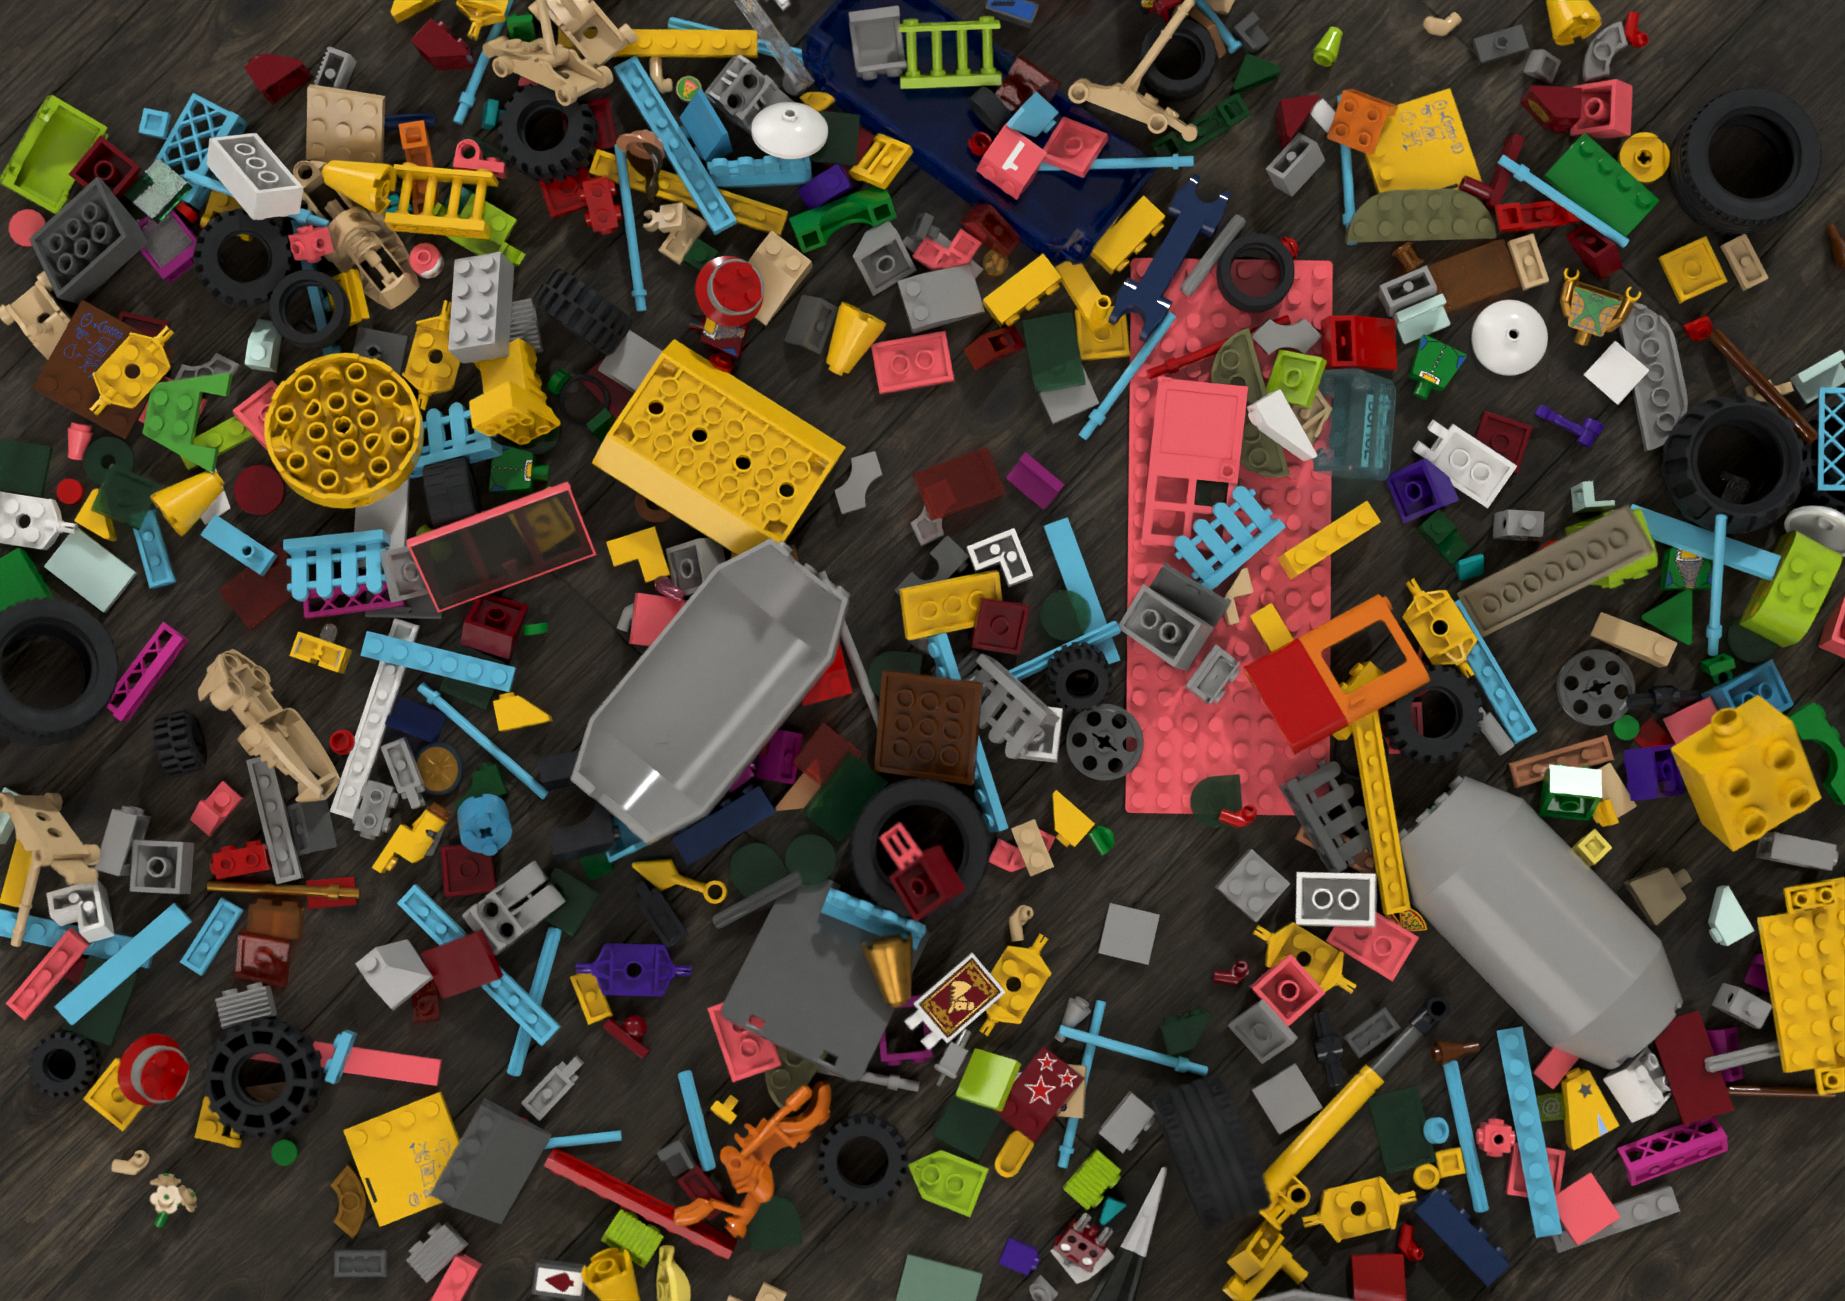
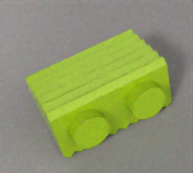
M1096 1148L1066 1182L1063 1189L1086 1210L1090 1206L1095 1208L1104 1198L1102 1193L1107 1186L1113 1188L1121 1177L1118 1174L1121 1170Z
M620 1209L601 1241L611 1248H618L619 1251L624 1252V1249L627 1250L631 1260L645 1268L664 1237L660 1235L659 1229L650 1224L646 1226L639 1221L635 1213L629 1210L624 1212V1210Z

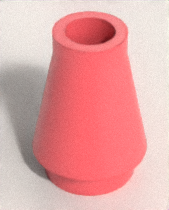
M71 422V426L68 427V458L83 460L93 435L91 425Z

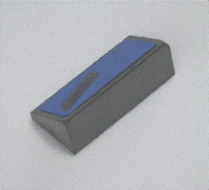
M987 0L984 14L1032 29L1039 4L1027 0Z

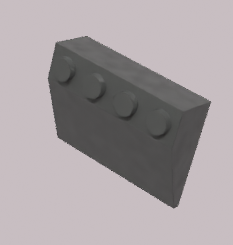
M96 177L29 238L57 298L80 304L82 300H85L147 244L138 223L99 177Z
M483 1098L433 1186L430 1195L454 1208L502 1224L552 1134Z

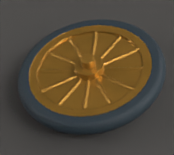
M443 742L429 743L421 748L415 756V761L424 782L425 792L435 796H443L453 792L460 785L464 774V765L460 754L451 745Z

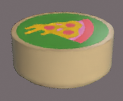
M692 76L681 78L676 86L678 97L686 103H690L697 91L702 89L700 82Z

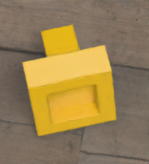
M732 1095L727 1098L724 1104L716 1100L710 1111L728 1125H731L737 1117L731 1110L739 1100Z

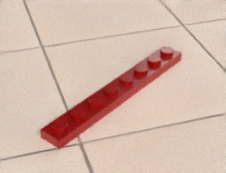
M558 1148L553 1149L545 1162L544 1167L550 1169L552 1173L562 1175L572 1180L576 1185L596 1192L601 1198L616 1202L623 1209L631 1210L641 1215L645 1220L665 1227L670 1233L679 1234L687 1238L694 1245H701L718 1257H724L729 1260L738 1239L702 1221L692 1225L675 1226L673 1223L675 1207Z

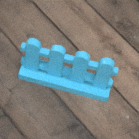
M767 155L763 159L753 160L752 157H739L736 161H728L726 158L712 159V162H707L711 179L718 189L807 184L812 180L810 157L784 159Z
M458 402L453 403L449 408V415L444 417L443 413L438 409H430L426 414L427 421L423 422L424 431L428 430L429 446L422 448L418 463L409 477L413 479L423 476V467L428 464L466 457L471 464L502 456V445L493 440V437H496L497 434L489 437L474 429L475 433L469 435L467 419L471 418L470 410L466 411L465 406ZM450 424L452 440L446 441L444 425Z
M1243 486L1234 487L1232 497L1236 502L1230 507L1225 503H1216L1212 508V512L1216 517L1215 520L1209 524L1204 519H1198L1193 524V530L1197 534L1193 539L1189 540L1186 536H1178L1174 540V547L1177 550L1174 554L1176 558L1180 560L1183 557L1194 570L1190 575L1195 580L1199 577L1201 580L1198 583L1211 591L1286 527L1280 519H1271L1269 517L1273 514L1269 508L1265 511L1253 497L1256 494L1253 488L1247 490ZM1240 507L1252 521L1246 527L1234 514ZM1220 524L1232 537L1226 544L1215 531ZM1257 527L1258 531L1251 535L1250 533ZM1201 541L1204 542L1213 554L1207 560L1195 547ZM1238 544L1240 547L1232 552L1231 549ZM1219 561L1220 564L1213 569L1211 566Z
M383 529L283 540V549L291 556L290 559H287V566L292 567V583L287 584V590L292 592V596L299 602L307 600L309 590L317 589V594L323 599L331 598L334 594V587L340 586L343 593L350 597L358 593L359 584H366L367 589L373 594L380 593L383 590L384 582H386L380 552L387 550L386 548L383 549V547L391 546L390 536ZM358 559H366V576H359ZM341 561V578L334 579V562ZM316 564V581L309 582V565Z
M831 887L820 912L881 937L901 934V939H906L907 934H912L913 950L917 949L920 939L926 932V925L898 916L891 911Z

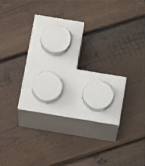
M1015 528L969 545L966 548L975 573L999 564L1008 587L1033 577Z
M98 879L95 884H77L47 893L50 917L58 925L64 926L78 922L79 933L89 943L115 936L107 889Z

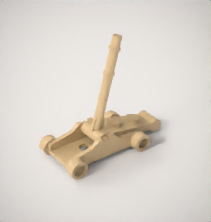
M536 0L543 38H538L529 43L521 42V39L509 40L506 36H500L483 45L485 56L488 58L499 56L492 62L496 75L503 78L514 72L555 91L557 101L563 106L576 102L577 97L597 87L604 88L613 82V74L608 67L600 66L594 69L583 62L575 50L564 48L561 44L555 45L547 0Z
M547 0L550 19L585 57L582 61L594 69L603 66L628 43L632 45L639 39L626 23L617 29L593 0ZM535 1L528 7V9L540 22L537 3ZM589 27H596L598 29L596 37L592 39L586 38L585 31Z
M1184 0L1181 6H1178L1177 12L1164 30H1161V34L1123 84L1116 83L1112 86H1103L1082 78L1069 88L1068 95L1070 100L1078 104L1088 101L1146 123L1149 130L1156 134L1162 133L1170 125L1182 133L1184 140L1193 141L1198 134V129L1195 125L1185 124L1178 119L1180 114L1169 107L1166 109L1157 105L1159 101L1148 93L1142 95L1138 92V87L1146 71L1168 40L1172 38L1173 33L1186 15H1189L1188 12L1196 2L1194 0Z
M45 271L37 276L38 281L35 282L31 289L11 305L5 306L2 304L0 306V319L8 326L16 321L23 333L48 360L72 318L51 294V291H53L52 285ZM41 315H51L44 322L39 323V318L41 317Z
M0 792V813L9 814L16 829L17 840L24 844L23 848L25 851H32V861L22 900L19 903L20 908L15 928L12 930V946L20 947L23 935L26 933L25 927L30 909H32V900L41 866H52L59 874L66 877V881L70 885L95 884L98 878L96 869L88 868L86 865L98 864L101 856L100 849L94 844L83 845L59 812L62 808V797L59 793H46L44 796H28ZM36 816L44 817L46 821H42Z

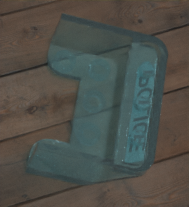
M1357 368L1324 370L1319 383V389L1325 397L1333 399L1331 433L1329 435L1330 447L1319 448L1316 451L1318 456L1313 458V471L1339 478L1374 481L1386 480L1389 476L1396 401L1395 384L1392 380Z

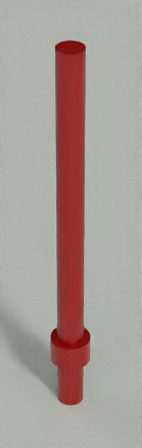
M1288 315L1272 320L1279 325L1291 324ZM1259 326L1250 329V334H1252ZM1229 338L1182 357L1167 359L1164 361V364L1146 370L1147 375L1151 380L1166 373H1169V375L1176 373L1181 367L1217 354Z

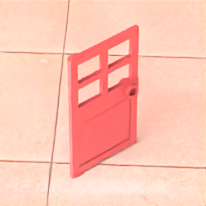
M1165 376L1157 377V399L1142 539H1140V544L1143 546H1154V544L1174 546V540L1178 537L1151 534L1154 509L1185 512L1183 536H1186L1189 540L1193 539L1190 538L1193 513L1213 514V507L1194 505L1197 480L1227 482L1226 505L1230 507L1236 502L1232 497V490L1238 485L1248 393L1247 386L1177 380ZM1157 475L1189 479L1186 504L1155 501ZM1224 528L1222 540L1226 544L1232 537ZM1203 541L1195 546L1197 549L1209 550Z

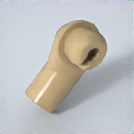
M1453 12L1445 20L1428 16L1423 21V27L1430 34L1445 36L1460 24L1462 19L1456 12Z
M651 57L649 59L650 78L656 89L663 94L671 92L673 90V83L670 78L663 79L662 59L660 57Z
M138 1150L128 1161L114 1159L111 1170L116 1173L136 1175L148 1165L149 1155L143 1150Z

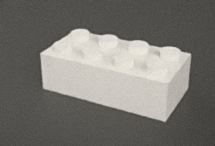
M257 133L209 139L206 165L253 220L300 214L304 187Z

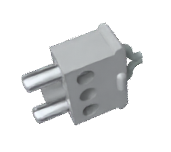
M963 1029L960 1032L955 1043H948L939 1062L934 1065L935 1070L941 1072L936 1085L940 1086L945 1076L952 1079L957 1077L956 1073L968 1050L964 1049L971 1035V1032L967 1031V1029Z

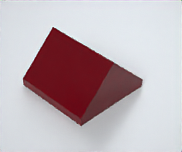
M1313 94L1280 101L1275 111V118L1282 149L1292 141L1310 116L1320 99L1319 95Z

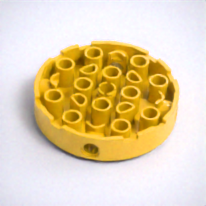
M335 353L306 362L296 368V372L286 381L283 380L271 398L272 402L268 413L266 412L264 435L269 455L283 480L296 493L322 506L356 508L384 499L397 490L411 475L418 463L423 448V419L411 388L393 368L375 358L370 359L355 353ZM349 427L345 434L340 432L341 429Z

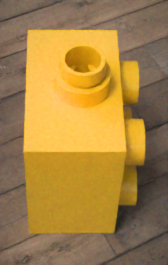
M1759 695L1736 709L1725 708L1716 712L1711 719V724L1670 748L1701 824L1733 852L1749 842L1761 838L1767 831L1795 814L1805 811L1810 805L1822 799L1792 721Z

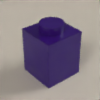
M1008 1236L999 1257V1264L1029 1275L1030 1270L1035 1271L1040 1256L1037 1255V1247Z

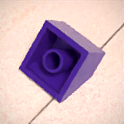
M1676 744L1624 750L1623 762L1627 771V790L1631 801L1684 794L1682 775L1670 749Z

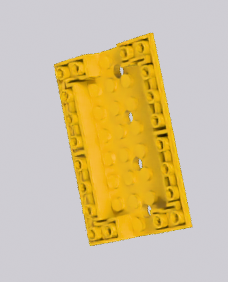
M674 339L662 351L606 435L592 464L734 554L739 555L769 539L774 540L777 544L780 541L786 542L799 518L828 477L846 447L731 374L716 369L710 361ZM652 403H659L663 407V412L655 415L649 411L648 407ZM696 430H702L706 433L707 438L703 442H697L693 439L692 433ZM740 457L747 458L750 462V467L745 470L739 469L736 465V460ZM782 485H790L793 488L794 494L790 497H784L780 494L779 488Z

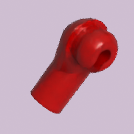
M1628 12L1624 26L1626 39L1633 47L1642 48L1648 44L1649 37L1637 28L1640 14Z
M1246 805L1236 813L1222 809L1218 821L1236 828H1242L1255 820L1257 810L1253 805Z
M1402 1223L1398 1247L1408 1260L1420 1261L1424 1253L1412 1240L1415 1226Z

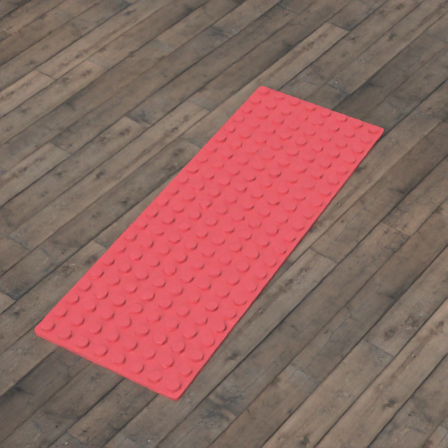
M1153 258L1132 259L1131 279L1139 283ZM1184 259L1165 291L1163 297L1173 302L1169 312L1177 318L1129 382L1127 610L1143 584L1150 587L1164 562H1167L1170 567L1197 583L1201 580L1199 577L1195 580L1190 575L1194 570L1183 557L1180 560L1176 558L1174 554L1177 550L1174 546L1155 544L1154 546H1143L1140 544L1158 389L1157 377L1150 380L1146 370L1164 364L1165 360L1172 357L1176 359L1232 337L1244 329L1249 328L1250 330L1260 326L1267 318L1275 320L1288 315L1291 324H1294L1301 318H1305L1321 335V321L1328 316H1332L1333 265L1330 261L1293 260L1295 269L1294 281L1288 294L1277 306L1259 313L1240 311L1224 299L1218 288L1216 278L1219 260L1191 296H1186L1180 291L1181 284L1201 259ZM1235 259L1231 266L1232 282L1239 291L1247 296H1266L1275 290L1279 283L1280 270L1275 260ZM1130 312V363L1146 343V341L1139 340L1144 326L1143 319L1133 312ZM1322 338L1305 354L1322 358ZM1252 339L1266 388L1279 350L1300 352L1291 347H1283L1274 350L1268 355ZM1217 354L1181 367L1178 372L1171 375L1166 373L1161 376L1177 380L1211 383L1212 365ZM1324 371L1318 390L1331 408L1332 371ZM1332 411L1313 444V448L1318 455L1317 457L1302 461L1282 446L1290 476L1265 477L1249 471L1240 464L1237 486H1243L1247 490L1253 488L1256 492L1253 496L1264 511L1269 508L1273 513L1269 517L1271 519H1280L1286 526L1212 590L1224 598L1239 571L1248 568L1254 593L1234 599L1240 622L1227 626L1223 614L1213 629V633L1208 636L1187 671L1173 667L1127 635L1126 710L1138 721L1144 739L1143 752L1139 762L1125 775V810L1128 813L1220 814L1222 809L1236 813L1246 805H1253L1257 810L1256 815H1295L1281 792L1279 785L1296 778L1295 776L1303 773L1304 776L1309 775L1319 768L1317 763L1322 760L1326 764L1330 762V736L1295 755L1293 754L1259 692L1249 682L1243 667L1270 653L1249 618L1250 615L1268 604H1273L1293 639L1331 620V554L1291 580L1277 558L1331 524ZM1157 475L1155 501L1186 504L1189 479ZM1197 480L1194 505L1213 507L1218 502L1226 504L1228 483ZM1241 507L1234 512L1244 527L1252 522ZM1154 509L1151 534L1183 536L1185 512ZM1193 513L1190 538H1194L1197 535L1193 530V524L1196 520L1204 519L1210 524L1216 517L1213 514ZM1222 524L1215 529L1221 539L1223 538L1224 529ZM1256 527L1250 534L1254 535L1258 528ZM1238 544L1235 545L1231 551L1234 552L1240 546ZM1198 549L1206 560L1213 555L1210 550ZM1217 561L1211 567L1214 569L1220 562ZM1217 645L1235 658L1236 662H1241L1237 667L1241 671L1232 683L1230 681L1226 682L1222 688L1226 692L1219 702L1215 703L1213 701L1210 705H1207L1185 689L1184 686L1212 647ZM1329 647L1322 651L1321 656L1330 669ZM1128 737L1126 738V751L1133 752L1138 744L1135 738ZM1326 782L1313 791L1319 799L1330 792V786Z

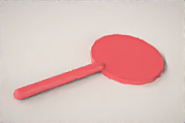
M25 209L19 211L9 222L10 236L19 245L31 247L32 244L29 238L43 227L46 221L40 213L34 210Z

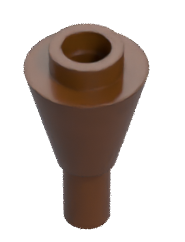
M1835 223L1825 229L1832 241L1836 268L1842 267L1845 270V239L1841 237Z
M1435 1041L1434 1046L1431 1047V1057L1439 1066H1443L1464 1056V1054L1479 1052L1480 1047L1477 1041L1466 1044Z

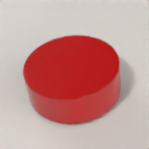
M180 200L174 206L191 224H194L199 219L197 213L184 201Z
M65 479L57 487V496L63 503L75 505L84 497V487L77 480Z

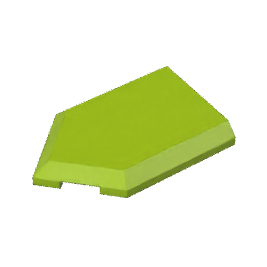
M943 1150L908 1164L922 1199L971 1217L989 1168Z

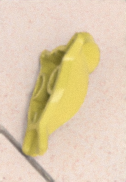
M673 1245L659 1247V1265L656 1279L657 1301H690V1285L685 1273L674 1261L675 1248Z

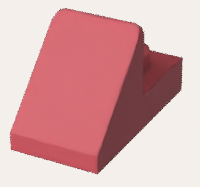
M222 781L206 800H201L198 803L190 820L204 833L211 836L244 797L226 781Z

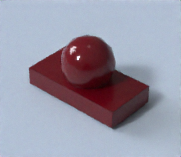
M636 1015L629 1016L624 1020L622 1026L614 1019L609 1018L603 1025V1029L640 1058H644L651 1050L640 1041L647 1032V1024L642 1017Z

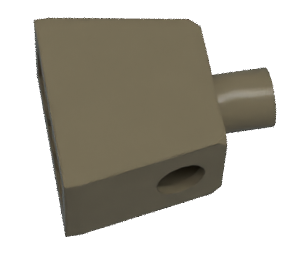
M1662 867L1624 882V885L1648 924L1656 926L1686 900V896L1681 888L1692 882V879L1685 869L1672 875L1668 868Z

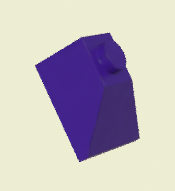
M1427 458L1384 477L1403 523L1459 501L1450 477Z

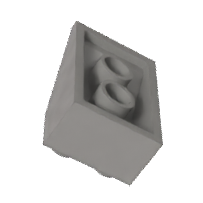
M970 264L923 273L898 281V289L912 334L985 313Z
M1144 584L1119 623L1121 631L1173 667L1186 671L1214 628L1195 614Z

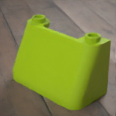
M54 95L47 96L0 177V184L46 210L57 214L71 201L67 197L75 179L68 174L100 135L107 139L108 134L105 131L108 127Z

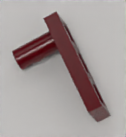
M1518 134L1508 137L1499 159L1504 154L1516 162L1525 137ZM1497 163L1489 185L1465 175L1460 182L1459 189L1483 199L1482 204L1488 211H1492L1496 205H1500L1512 172Z

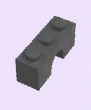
M947 535L930 552V557L939 567L936 577L926 581L919 579L911 572L894 592L900 597L899 589L950 579L955 573L960 575L969 566L966 562L969 559V555Z

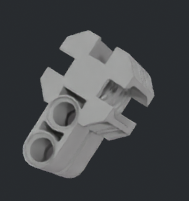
M740 54L734 55L704 93L714 108H719L726 114L725 117L744 129L751 136L753 119L761 109L763 110L770 105L780 102H794L778 88L770 77L761 74L756 69V65ZM746 74L750 75L753 79V85L750 89L746 88L743 84V78ZM731 94L735 95L738 100L735 108H731L727 102Z
M533 861L504 884L491 891L478 904L469 908L462 917L474 932L483 931L494 956H497L513 945L520 937L531 931L538 923L566 901L552 883L536 895L532 893L549 880L536 861ZM529 898L522 906L517 909L515 908L523 899ZM490 902L498 906V914L494 917L490 916L486 910ZM505 923H510L514 927V933L511 937L505 936L502 932V927Z

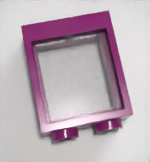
M167 201L156 204L150 210V214L144 219L136 220L147 241V244L140 251L163 280L171 284L194 266L193 252L197 237Z

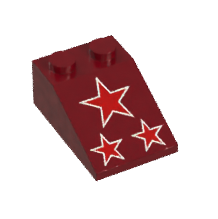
M1044 1046L1014 1081L1002 1112L994 1109L993 1111L1034 1143L1042 1139L1085 1078Z

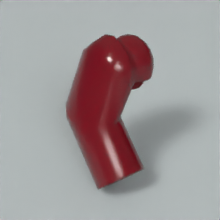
M1243 960L1238 961L1227 972L1214 970L1213 983L1238 985L1249 973L1248 963Z

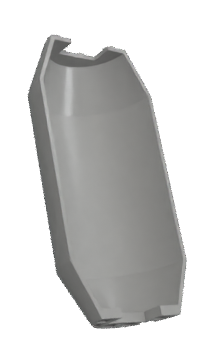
M769 539L716 566L589 719L571 780L626 824L632 832L648 845L707 816L834 662L849 605L848 598L850 594L839 585L836 587L826 578L821 581L815 576L818 572L807 563L804 566L798 563L790 554L793 550L782 541L777 544L774 540ZM668 722V743H655Z
M1458 775L1448 785L1451 789L1435 800L1436 807L1430 813L1425 810L1415 820L1418 824L1408 831L1402 829L1398 833L1411 904L1549 1046L1607 1070L1619 1067L1627 1057L1633 1058L1650 1044L1676 1016L1675 1011L1683 1003L1661 940L1523 798L1466 776L1461 778Z

